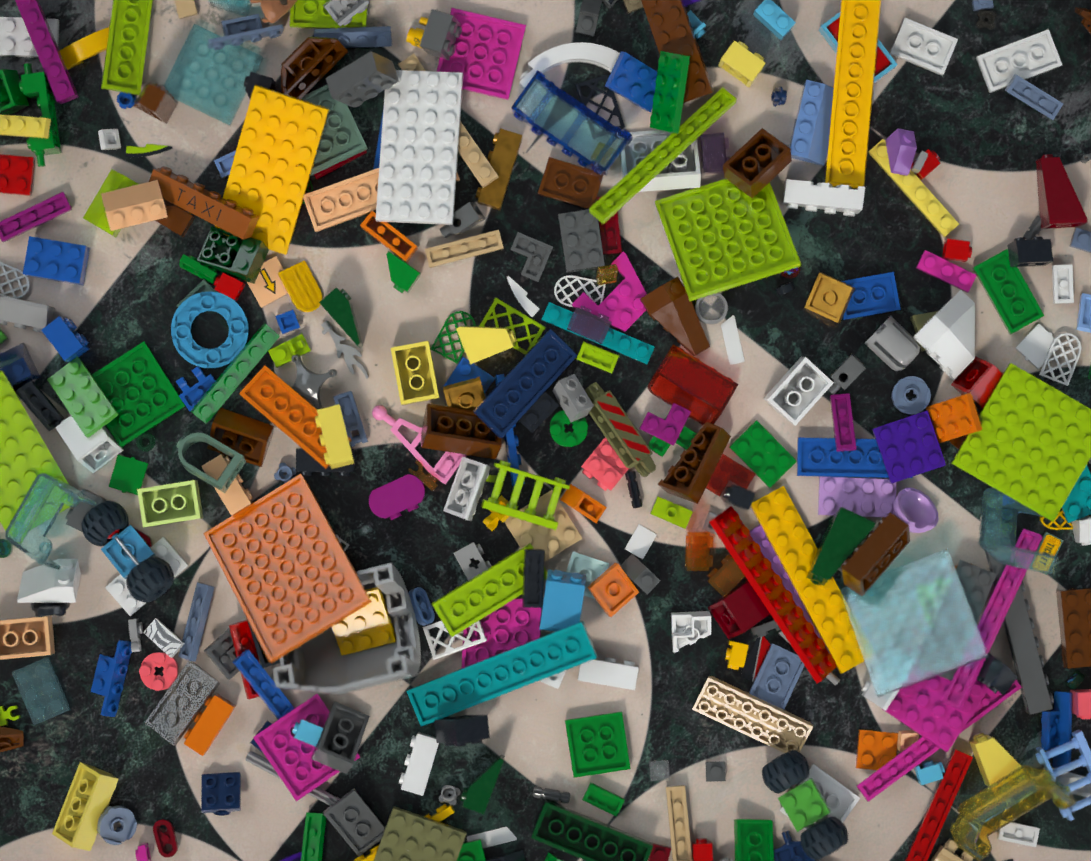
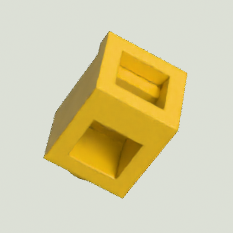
M728 640L731 649L727 648L725 659L728 660L727 668L739 670V667L744 668L749 645Z

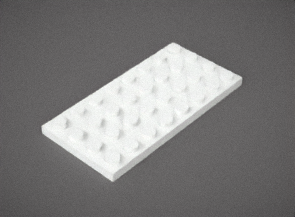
M396 70L399 82L386 89L384 96L375 220L377 222L453 225L463 73Z

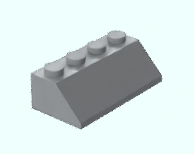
M0 296V324L7 325V322L15 323L14 327L26 329V326L33 327V331L43 333L41 330L53 321L55 308L51 306Z

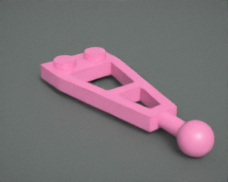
M382 405L375 406L372 410L373 417L376 420H384L391 425L392 433L431 475L445 485L458 469L462 457L466 458L467 456L465 454L445 452L435 467L432 468L416 450V447L421 442L422 428L401 418L395 420L387 414V409ZM402 425L419 433L411 444L398 431Z

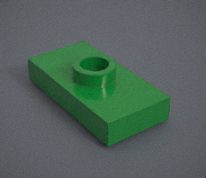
M590 782L582 798L583 801L616 817L625 801L624 798Z

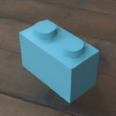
M764 0L753 13V16L780 40L787 35L796 23L772 0Z

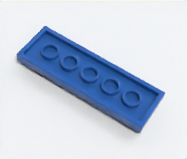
M797 438V476L888 478L875 439H855L856 450L836 452L835 438Z

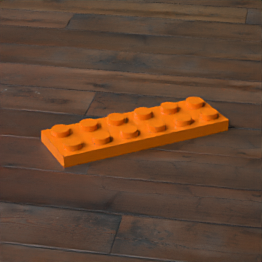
M264 365L239 393L240 396L327 469L330 465H326L324 453H327L325 445H321L319 437L323 433L321 427L317 428L315 416H318L317 409Z

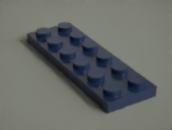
M549 329L473 412L500 439L503 438L578 355L556 333Z

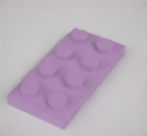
M819 477L818 515H834L840 507H843L862 517H887L890 512L894 514L893 506L896 498L897 482L890 484L889 479Z

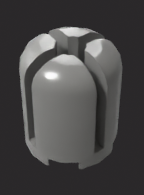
M891 316L865 342L894 371L903 370L919 354L921 347L914 337Z

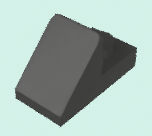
M582 0L575 34L594 38L602 0Z

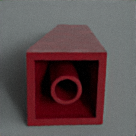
M1053 154L1042 155V158L1036 161L1041 229L1075 228L1088 223L1087 216L1060 157H1053Z

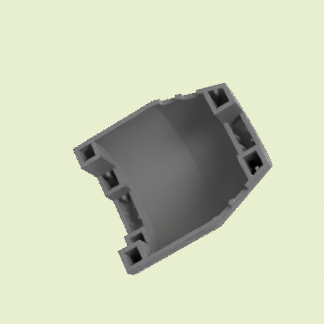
M392 563L358 571L356 574L365 590L375 587L381 590L397 641L342 656L333 629L330 627L280 658L281 666L273 668L275 687L340 695L413 677L418 674L421 662V648L417 621L405 583Z

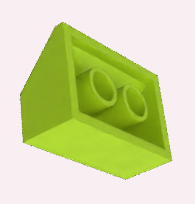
M111 169L83 219L117 237L121 229L110 231L101 193L138 185V183Z

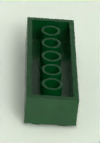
M546 799L531 834V838L586 861H648L653 848V843Z

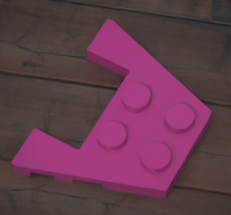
M623 251L611 265L625 279L599 306L584 292L572 303V306L625 332L646 311L640 299L646 296L647 293L626 253Z

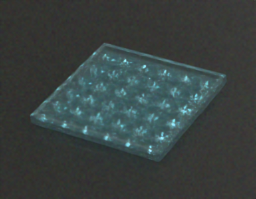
M948 548L884 572L863 597L849 587L840 589L877 697L988 657Z

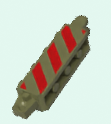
M597 382L586 388L585 391L594 405L589 414L623 464L630 469L635 467L637 472L643 477L653 473L656 470V465L650 457L653 453L639 434L637 428L628 418L627 413L617 402L616 397L613 396L610 390L605 393Z

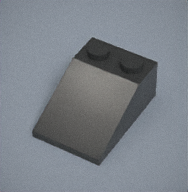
M334 701L311 759L347 774L354 764L370 716Z

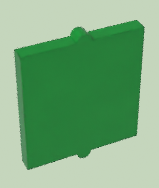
M118 455L109 487L121 490L122 493L128 492L138 495L137 489L142 488L149 463L135 460V457L128 458Z

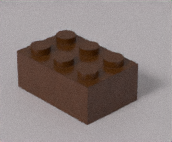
M762 128L723 164L724 178L753 199L792 162L791 149Z

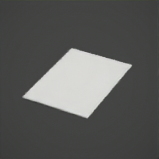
M639 524L625 550L643 559L657 534Z

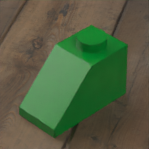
M388 251L386 255L391 281L395 284L393 288L400 293L404 291L409 293L421 274Z

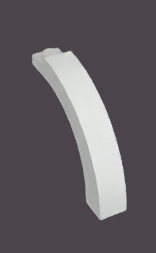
M581 42L556 46L544 51L528 63V67L532 71L529 72L527 70L522 74L519 85L526 90L546 71L558 65L571 62L590 63L612 72L620 53L611 48L593 43Z

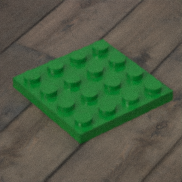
M142 342L92 374L119 414L106 426L120 447L125 446L186 407L146 342Z

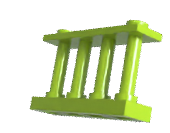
M500 460V463L495 462L494 466L500 468L491 497L488 500L483 499L481 507L556 530L558 522L554 521L555 517L553 515L562 488L568 490L570 488L566 484V480L555 477V480L547 479L510 467L511 463ZM510 471L517 473L518 476L510 502L504 506L499 504L500 500L498 498L506 473ZM526 476L536 479L528 509L525 508L524 512L517 510V502ZM546 482L555 486L547 512L543 517L536 515L535 509L543 483Z

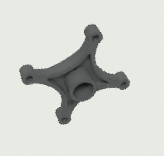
M299 354L293 355L291 359L296 364L297 376L292 389L300 396L310 400L317 410L324 408L320 402L321 387L328 378L337 375V370L331 369L324 374L314 373L304 366Z

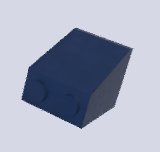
M25 343L0 354V371H3L13 390L14 387L29 378L33 381L40 378Z

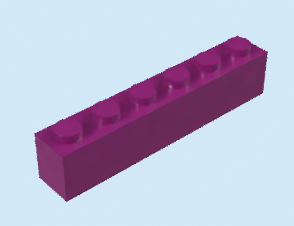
M15 0L56 101L63 104L78 98L39 0Z

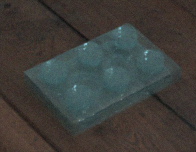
M49 657L12 672L33 725L71 710Z

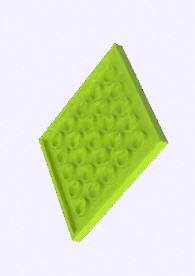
M723 179L655 201V206L689 301L801 266L770 182L753 199L730 181Z
M1009 363L978 416L982 430L967 435L951 464L1053 522L1091 458V409Z

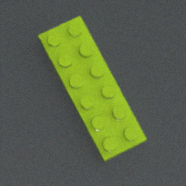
M113 0L101 89L140 95L153 0Z
M527 544L431 603L451 637L523 594L524 549H534L532 544ZM544 567V580L547 579V573H548L547 570L545 569V567Z

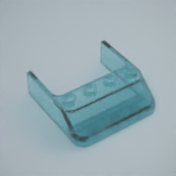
M995 488L986 489L983 493L981 504L980 547L1001 564L1052 574L1058 556L1015 548L1017 514L1041 515Z

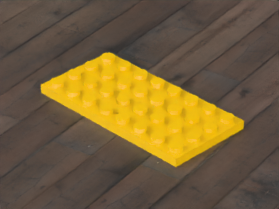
M255 85L223 198L237 202V206L249 208L254 211L253 214L259 216L251 238L262 241L269 250L287 255L329 109Z

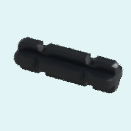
M635 471L626 472L625 476L626 480H628L627 485L630 498H632V507L640 508L642 507V500L639 498L640 491L638 482L635 480L636 473Z

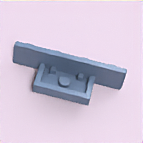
M259 14L221 21L224 36L209 39L207 46L208 49L220 50L226 45L239 46L245 41L258 42L264 37L277 38L283 33L284 27L281 24L262 28Z

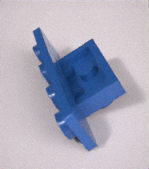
M119 640L115 657L99 655L91 692L105 696L101 715L116 716L132 653L131 641Z
M1055 691L1054 711H1042L1041 748L1048 751L1071 741V692ZM1071 749L1053 757V768L1056 769L1071 762Z

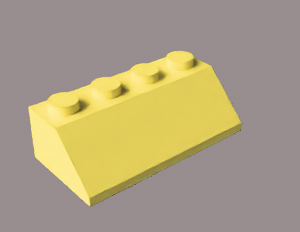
M80 762L52 834L73 848L91 851L98 833V820L109 806L118 778L106 771Z

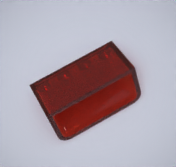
M673 344L648 384V390L651 394L671 406L675 403L691 411L689 417L704 425L706 422L715 424L739 384Z

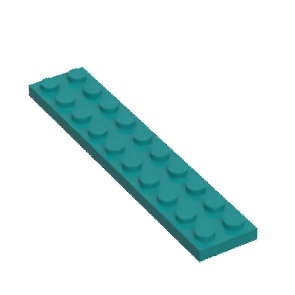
M582 621L411 688L406 692L420 726H424L434 722L436 719L445 718L596 659L598 656Z

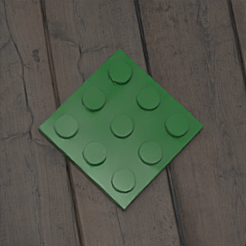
M622 711L565 720L573 778L631 769Z

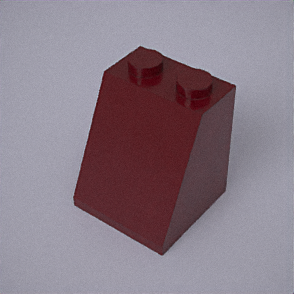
M746 581L707 607L728 639L746 632L770 614L749 581Z

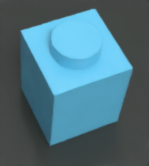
M300 720V723H295L292 733L295 734L293 738L316 747L323 728L305 720Z

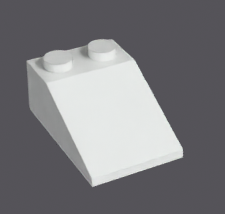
M57 559L24 571L17 602L76 603L81 576L78 559Z

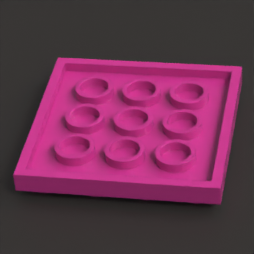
M451 8L450 15H453L461 23L462 31L460 37L456 38L454 44L456 49L453 56H450L449 60L440 58L436 72L463 73L462 90L509 100L526 25Z
M515 598L482 618L480 622L487 641L462 650L461 669L540 638L542 608L522 607V599ZM468 627L463 630V637L467 638L471 628ZM475 630L470 637V640L473 642L481 639L479 632Z
M923 648L921 649V651L919 652V654H918L917 657L915 658V660L917 661V663H918V661H919V658H920V656H921V653H922V651H923ZM915 665L885 712L947 753L989 689L983 683L975 680L962 710H959L942 702L951 681Z
M315 694L253 737L295 801H298L340 772L312 760L311 757L315 747L293 738L295 734L292 733L295 723H300V720H305L323 728L330 711L318 694ZM358 753L356 755L355 761L360 758Z

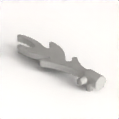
M328 321L321 324L325 329L322 333H330L337 349L338 358L341 357V353L344 354V359L350 372L353 375L355 374L352 367L355 364L362 370L365 377L369 378L365 368L353 357L354 355L361 357L362 354L349 345L341 344L340 341L346 340V338L337 335L332 330L333 327Z

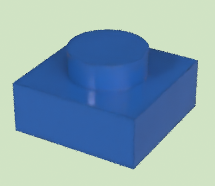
M294 310L275 316L282 334L301 328Z

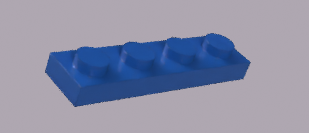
M246 649L233 661V664L278 720L294 709V706L283 692L275 687V682L262 668L250 650Z

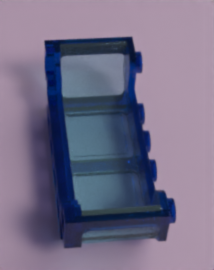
M537 70L512 105L513 116L532 127L530 130L537 136L541 134L547 138L546 141L550 145L561 147V152L566 156L577 158V163L584 168L588 166L598 175L603 174L607 176L609 169L625 146L629 145L632 141V134L625 129L622 131L618 126H614L555 86L552 81L550 82L543 73Z

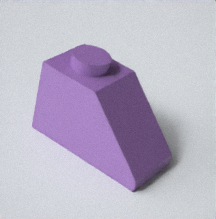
M898 128L885 140L891 173L907 176L910 173L917 149L914 131Z

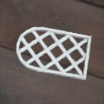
M0 262L4 272L0 274V277L5 275L7 282L0 283V295L9 297L6 294L12 292L13 297L10 298L20 299L25 296L29 291V278L26 275L18 277L16 271L23 274L21 270ZM4 266L9 267L12 270L6 271ZM14 271L16 278L9 280L7 274ZM25 277L27 284L21 285L19 279ZM17 280L20 287L13 289L11 282ZM9 284L11 290L4 293L2 286ZM21 289L22 295L16 297L14 291Z
M564 276L557 281L554 287V294L561 304L573 307L569 297L573 294L579 297L577 292L583 288L586 295L592 300L593 298L590 294L596 291L600 297L593 301L596 302L601 299V304L604 298L606 282L577 276ZM567 278H576V279H574L573 281L569 282V280H568ZM565 279L568 284L561 287L559 282ZM580 279L588 282L583 285ZM578 281L581 287L575 290L571 284ZM593 282L602 283V284H600L599 286L596 287ZM591 283L594 289L588 293L585 286ZM568 286L573 290L569 295L564 291ZM603 286L602 295H601V293L598 291V289ZM561 291L565 295V298H563L562 300H560L557 296V294ZM567 299L570 302V304L564 303L563 301Z
M1063 333L1055 337L1039 375L1068 386L1081 354L1082 347L1079 339L1069 333ZM1065 335L1067 341L1061 343L1059 338ZM1076 340L1078 346L1073 348L1071 341ZM1068 343L1071 349L1065 352L1062 345ZM1060 347L1062 353L1056 356L1054 349ZM1052 352L1054 357L1049 359ZM1072 352L1074 358L1068 361L1066 354ZM1064 356L1066 362L1060 364L1058 358ZM1055 359L1058 366L1051 368L1049 362ZM1073 361H1074V364H1073V366H1072V368H1071L1070 362H1073ZM1067 364L1069 371L1063 373L1061 367ZM1046 365H1048L1049 370L1044 371ZM1059 368L1061 375L1055 377L1053 370ZM1050 372L1052 377L1047 376L1045 374ZM1060 377H1062L1063 380H1064V382H1062V381H1060V380H1057V379L1060 378Z

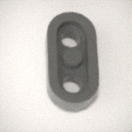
M774 619L751 628L753 635H757L758 638L768 635V631L775 628L776 631L781 629Z

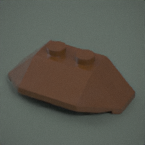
M308 37L281 64L282 93L301 99L348 52L346 48L336 38Z

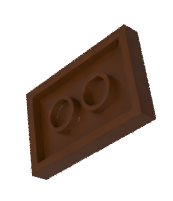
M549 157L538 194L589 210L595 204L604 173Z

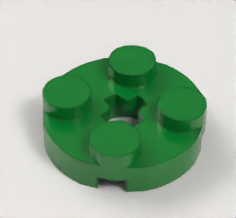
M564 410L559 411L550 422V433L553 440L563 447L579 445L587 435L588 425L585 417L572 422V428L574 429L572 433L570 431L565 433L564 424L569 425L571 421Z

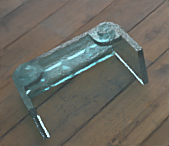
M39 474L6 529V539L39 564L59 570L61 566L48 558L53 545L46 537L64 504L69 507H75L82 501L96 506L97 502L78 489L51 475Z

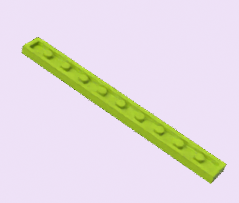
M722 87L680 126L679 133H672L590 207L589 212L604 224L736 103L737 99Z

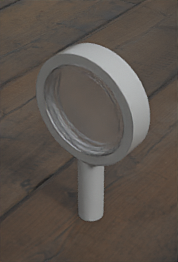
M715 293L699 298L695 304V311L700 321L712 325L721 322L725 318L728 305L726 299L721 294Z

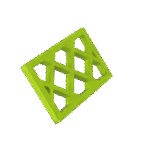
M495 298L479 327H485V323L490 319H494L496 327H499L497 318L508 315L510 326L504 328L514 331V328L525 325L527 336L518 338L514 342L516 346L513 348L526 355L536 344L546 327L500 299ZM499 303L506 308L507 312L496 315L494 308ZM515 313L523 318L524 323L513 325L510 314ZM528 324H534L539 327L538 333L530 335ZM528 339L530 346L526 351L519 347L517 342Z

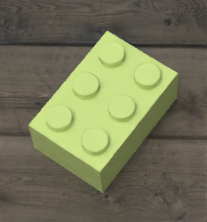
M198 480L137 489L143 527L203 518Z

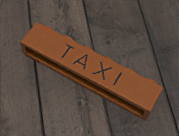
M162 166L161 168L153 169L149 182L158 180L164 200L241 239L252 237L259 216L253 214V210L237 206V202L230 199L226 200L221 197V194L204 189L205 186L202 184L188 181L189 178L184 175L172 173V169Z

